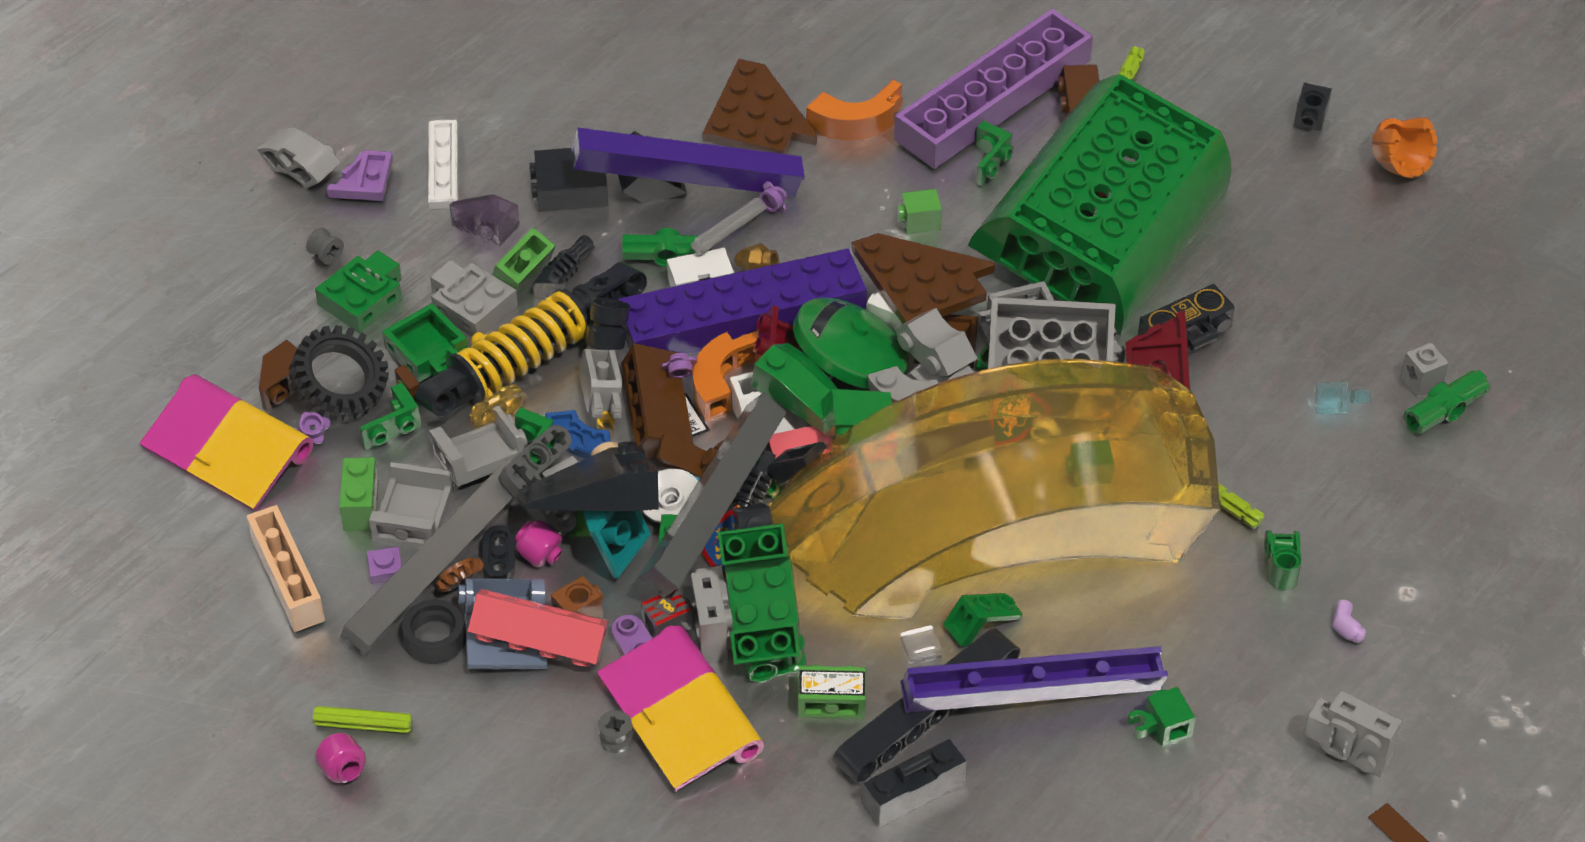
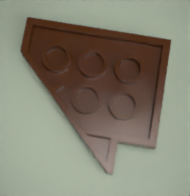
M738 58L703 131V141L728 147L787 154L792 140L816 145V132L767 66L762 63Z
M880 233L851 242L852 253L902 324L923 312L935 308L943 317L986 301L987 292L978 279L994 273L995 264L992 261Z

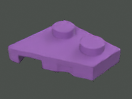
M363 150L355 158V162L348 165L342 171V178L335 185L332 183L328 185V198L383 201L393 162L392 152Z

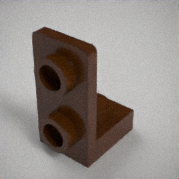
M665 432L661 436L656 459L672 468L684 470L701 479L724 440L706 451Z

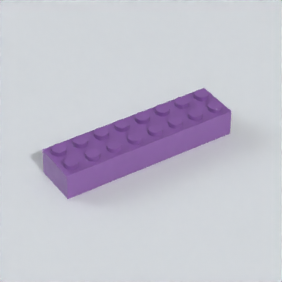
M1050 9L896 114L894 140L933 169H936L976 141L977 126L983 120L995 126L999 125L1055 86L1058 77L1063 75V65H1085L1091 60L1093 35L1054 9Z

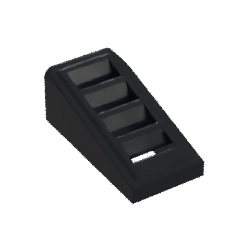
M817 442L786 449L768 465L767 469L777 485H785L820 456L827 446L824 442Z

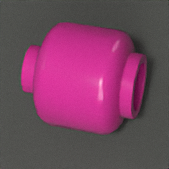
M537 520L533 523L531 521L526 522L514 539L517 543L516 552L535 567H542L547 563L553 565L563 553V549L560 548L562 535L542 520Z
M335 733L325 738L318 746L315 754L316 763L320 769L335 783H346L356 779L363 771L366 763L364 751L353 737L346 733Z

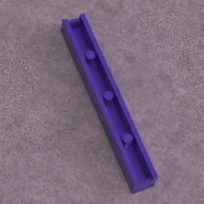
M577 127V134L572 146V152L575 153L573 166L577 170L761 193L764 191L763 184L771 182L773 186L782 188L787 196L793 197L796 196L800 184L805 178L802 156L579 127Z
M1161 646L913 667L907 669L903 679L900 680V687L905 712L910 713L1155 691L1162 689V685L1168 678L1167 670L1163 669L1160 657L1162 653Z

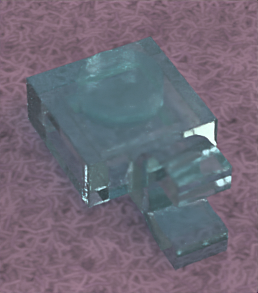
M1347 381L1315 383L1316 414L1349 413V403H1371V390H1348Z

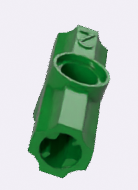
M662 228L655 235L623 234L622 259L654 260L657 265L667 267V259L695 254V250L691 249V243L700 235H680L673 228Z
M1471 370L1450 384L1446 382L1438 383L1430 390L1424 400L1404 411L1403 419L1406 422L1407 428L1413 434H1422L1445 419L1448 422L1458 419L1468 405L1489 393L1490 385L1486 375L1480 370Z

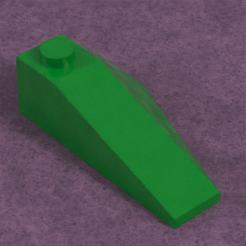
M789 343L773 344L754 364L751 386L762 393L764 392L772 400L824 433L821 400L831 389L838 388L819 366L806 354ZM829 436L850 451H853L864 439L854 437L849 440H838L835 436Z

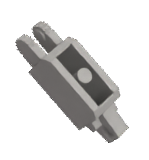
M587 345L588 349H584L582 353L579 373L587 412H592L593 418H601L603 411L611 412L613 419H620L622 412L620 400L622 378L615 350H602Z

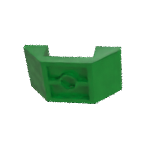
M784 523L718 532L721 562L726 570L733 631H730L734 664L801 656L800 621L793 566Z

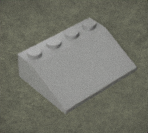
M992 297L987 388L998 389L1006 374H1009L1030 391L1111 396L1115 304Z

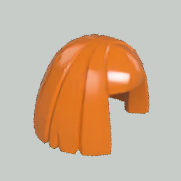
M1425 117L1403 121L1388 118L1381 121L1371 138V149L1374 158L1384 169L1395 175L1405 178L1422 175L1423 172H1426L1433 163L1431 159H1435L1437 153V146L1435 145L1438 144V140L1435 134L1436 130L1433 129L1434 125Z

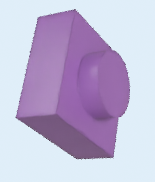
M398 546L367 551L372 584L387 582L402 567Z

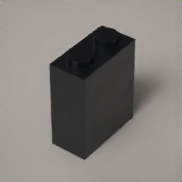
M572 148L534 150L535 162L529 163L531 180H537V183H531L532 201L538 200L539 212L609 206L606 173L574 169L575 153L572 152Z

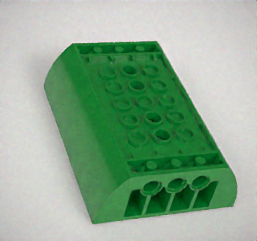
M1121 74L1105 78L1094 84L1086 92L976 230L968 246L1032 284L1045 281L1051 295L1061 301L1115 304L1114 328L1117 334L1121 336L1227 191L1231 178V159L1224 136L1220 130ZM1123 157L1132 158L1135 162H1128ZM1102 192L1108 198H1100L1095 193ZM1081 211H1090L1094 216H1085Z

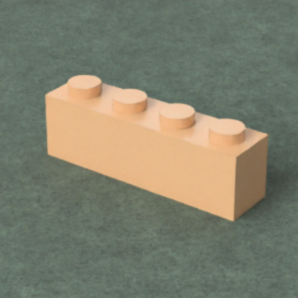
M275 505L246 515L253 544L294 632L324 622L325 617L321 597L278 506Z

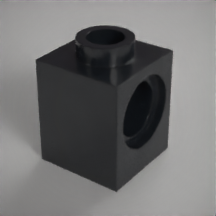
M1304 82L1297 103L1294 125L1321 131L1328 111L1332 88Z

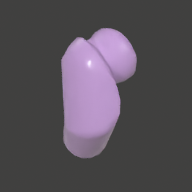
M1340 600L1336 605L1333 629L1346 640L1360 643L1366 636V630L1360 626L1358 621L1351 617L1352 603L1347 600Z

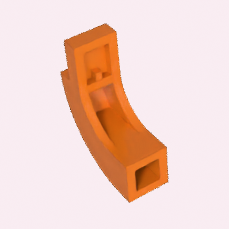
M892 80L875 97L858 103L844 102L822 92L806 107V120L817 134L831 139L853 141L877 136L894 125L895 112L900 109L903 103L902 84Z
M758 331L742 335L734 340L726 332L711 340L698 354V363L694 364L693 394L696 408L705 422L733 412L732 391L724 379L732 371L755 362L756 353L753 352V347L758 338Z

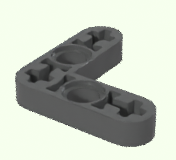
M560 425L549 427L501 471V482L522 506L519 489L524 488L528 483L532 484L541 480L542 478L539 474L570 447L571 435L564 427ZM556 437L560 442L552 449H549L546 445ZM531 451L541 455L542 465L535 464L530 459ZM516 471L521 475L517 479L512 475ZM527 510L536 521H544L559 532L562 538L568 535L576 525L575 515L571 510H552L548 515L546 514L547 510ZM559 518L564 522L561 526L556 523Z

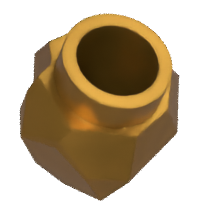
M762 243L739 251L734 261L737 267L747 271L779 264V256L776 250H769Z

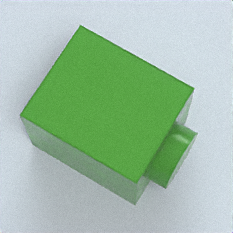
M936 189L902 193L901 205H897V217L899 223H904L906 234L941 230L942 208Z

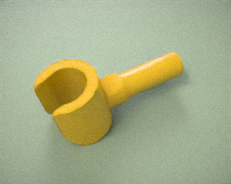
M603 411L601 418H596V429L603 430L602 423H609L612 430L615 429V419L612 418L611 412Z

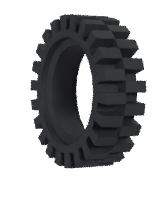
M335 325L332 332L329 326L322 327L320 333L317 329L311 331L309 337L306 335L302 339L289 367L291 369L289 380H293L291 389L293 392L299 390L296 396L298 401L302 402L307 399L308 402L305 408L309 411L314 406H317L319 408L317 413L322 418L326 411L330 412L329 420L336 421L339 414H341L342 422L349 421L352 415L356 420L361 418L363 413L367 415L371 412L373 406L377 405L389 378V372H386L388 363L387 361H382L384 357L382 350L374 352L377 344L373 340L366 345L364 341L367 335L362 332L358 338L353 337L355 329L348 327L345 334H342V326ZM330 352L347 355L362 368L365 375V386L353 394L343 395L331 392L316 380L312 369L313 360L319 355Z

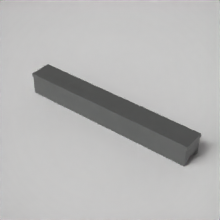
M764 392L746 405L639 576V579L643 582L648 579L661 590L659 595L662 598L680 588L787 413Z
M509 457L344 625L340 638L344 641L348 639L361 650L360 655L364 658L404 618L411 607L415 606L435 586V583L439 580L438 576L456 564L484 535L485 531L492 527L517 501L503 485L500 478L501 471L511 461ZM517 471L512 474L515 479L521 476Z

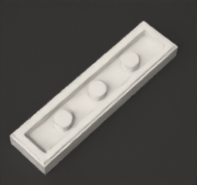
M457 120L429 121V209L458 208Z

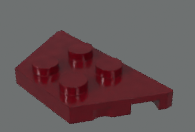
M1179 311L1176 313V317L1161 325L1158 323L1149 328L1145 334L1137 335L1125 342L1128 398L1131 405L1187 427H1192L1185 311Z

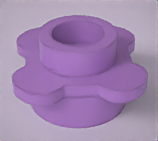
M765 182L763 184L764 191L760 194L759 198L762 203L766 204L767 211L783 213L786 210V192L778 186H773L771 182Z
M676 353L670 356V360L667 363L662 364V369L668 370L669 376L672 378H685L693 374L692 365L698 363V359L696 357H688L686 353Z
M305 412L301 415L299 427L296 430L311 437L314 444L319 445L323 443V435L331 423L327 417L322 418L318 413ZM315 426L316 428L315 430H310V427Z

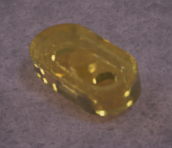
M518 385L505 386L497 393L473 406L470 422L477 429L495 421L493 407L500 406L505 414L514 416L520 407L523 408L525 406L527 394Z

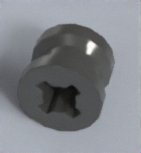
M325 228L316 229L309 236L306 243V251L312 256H318L319 260L326 265L334 263L340 257L344 247L343 241L336 236L331 237V233Z
M618 710L603 714L598 723L601 746L611 753H621L627 750L633 741L631 718L625 712Z

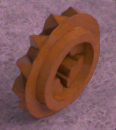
M466 558L442 572L438 576L439 580L435 585L439 592H449L457 588L458 585L464 584L465 578H474L475 575L481 572L484 564L480 558Z

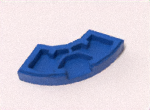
M576 410L545 413V417L554 420V425H560L568 430L572 441L566 451L573 455L586 459L591 456L593 449L598 445L611 442L609 430H598L585 425L578 418Z

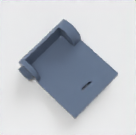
M465 578L464 585H458V605H464L467 669H547V657L541 656L539 654L540 650L529 647L525 651L516 650L508 647V642L495 639V642H485L476 639V634L468 632L476 594L481 589L545 605L544 579Z

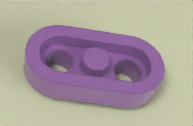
M634 615L620 616L612 624V639L621 656L652 639L642 620Z

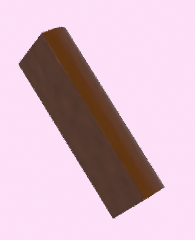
M633 343L621 362L633 441L637 443V446H642L646 458L656 459L661 436L665 432L694 445L682 378L670 377L668 370L662 369V364L667 363L670 360V356L678 352Z

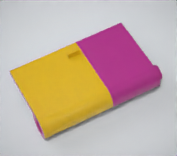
M192 374L182 380L178 391L139 444L256 511L288 464L292 462L296 465H301L309 458L314 441L311 437L199 375Z
M671 625L664 628L654 638L597 671L621 710L631 718L632 726L675 791H678L731 757L737 763H746L757 757L764 748L763 740L683 626Z

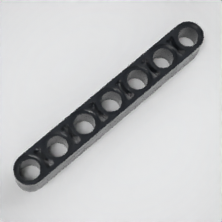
M992 628L945 665L1017 659L1020 656L1021 649L998 629ZM902 697L842 743L834 753L832 760L857 784L863 783L958 708L906 713Z

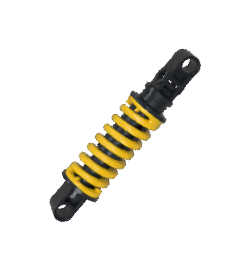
M618 262L600 275L592 277L587 283L574 287L572 292L564 288H558L551 296L540 301L536 308L527 309L523 316L514 317L510 323L501 325L497 331L490 332L484 339L475 341L471 348L467 347L449 355L446 359L447 369L423 382L417 388L415 394L416 402L438 417L449 415L453 410L466 402L474 406L482 405L493 393L501 391L502 383L511 385L515 381V375L523 377L527 374L528 367L536 369L540 366L541 359L549 361L552 359L554 351L557 353L565 351L566 342L568 344H576L586 339L587 326L593 323L589 314L592 299L609 298L618 300L619 298L642 294L647 286L646 275L624 262Z

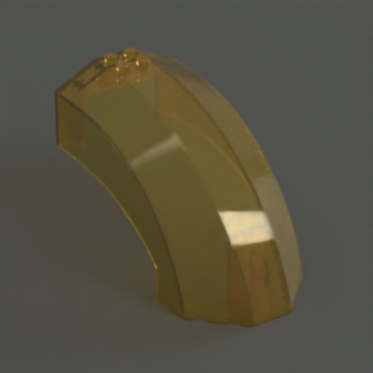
M1052 359L1008 364L969 373L915 392L882 408L829 443L824 452L793 477L767 506L770 508L772 525L784 523L792 566L794 565L808 576L806 579L808 583L826 596L831 593L845 603L843 609L853 616L910 620L929 591L994 570L1028 563L1075 558H1121L1180 563L1220 511L1214 437L1191 390L1158 367L1102 360Z

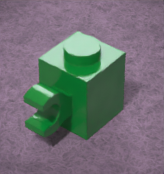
M1177 686L1168 690H1158L1151 696H1148L1145 711L1134 710L1130 712L1127 723L1128 725L1141 723L1142 726H1138L1135 729V737L1137 739L1145 738L1154 732L1163 747L1192 737L1196 717Z

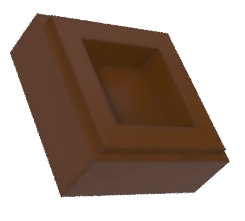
M403 365L396 368V383L402 382L416 402L415 394L420 384L407 367Z

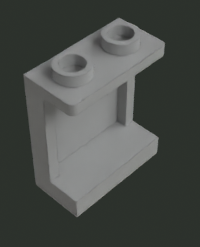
M500 406L493 407L495 417L493 423L450 439L441 426L429 430L435 456L444 469L451 472L452 480L457 487L494 473L508 457L511 460L524 450V447L528 446L523 430H517L512 416L505 414Z
M391 462L388 468L390 480L379 511L372 510L369 519L372 540L421 547L443 524L454 491L452 474L450 471L441 468H428L409 463Z

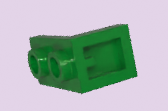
M984 120L977 126L976 148L988 153L977 167L976 184L981 187L988 179L995 177L998 168L1003 162L1010 160L1014 150L1011 146L1012 133Z
M402 382L391 387L393 400L389 403L392 413L360 427L362 445L366 450L380 446L391 439L421 427L419 407Z
M522 407L515 414V426L517 430H523L527 442H533L544 431L554 425V420ZM556 437L546 445L549 449L554 447ZM531 451L530 459L535 464L541 465V455Z
M1006 593L961 595L943 625L960 646H969L985 622L1019 620L1023 613L1015 605L1014 599Z

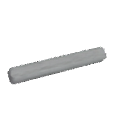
M754 198L695 238L694 242L691 243V249L695 250L697 255H703L761 215L766 210V204L762 203L760 198Z

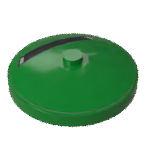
M815 298L803 304L794 319V335L804 353L825 372L843 382L869 389L867 375L895 366L903 374L907 369L908 354L899 345L898 335L883 320L858 305L835 298Z

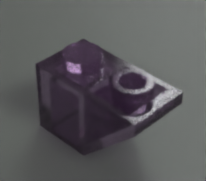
M494 194L453 201L449 205L452 226L499 247L520 225L518 205Z

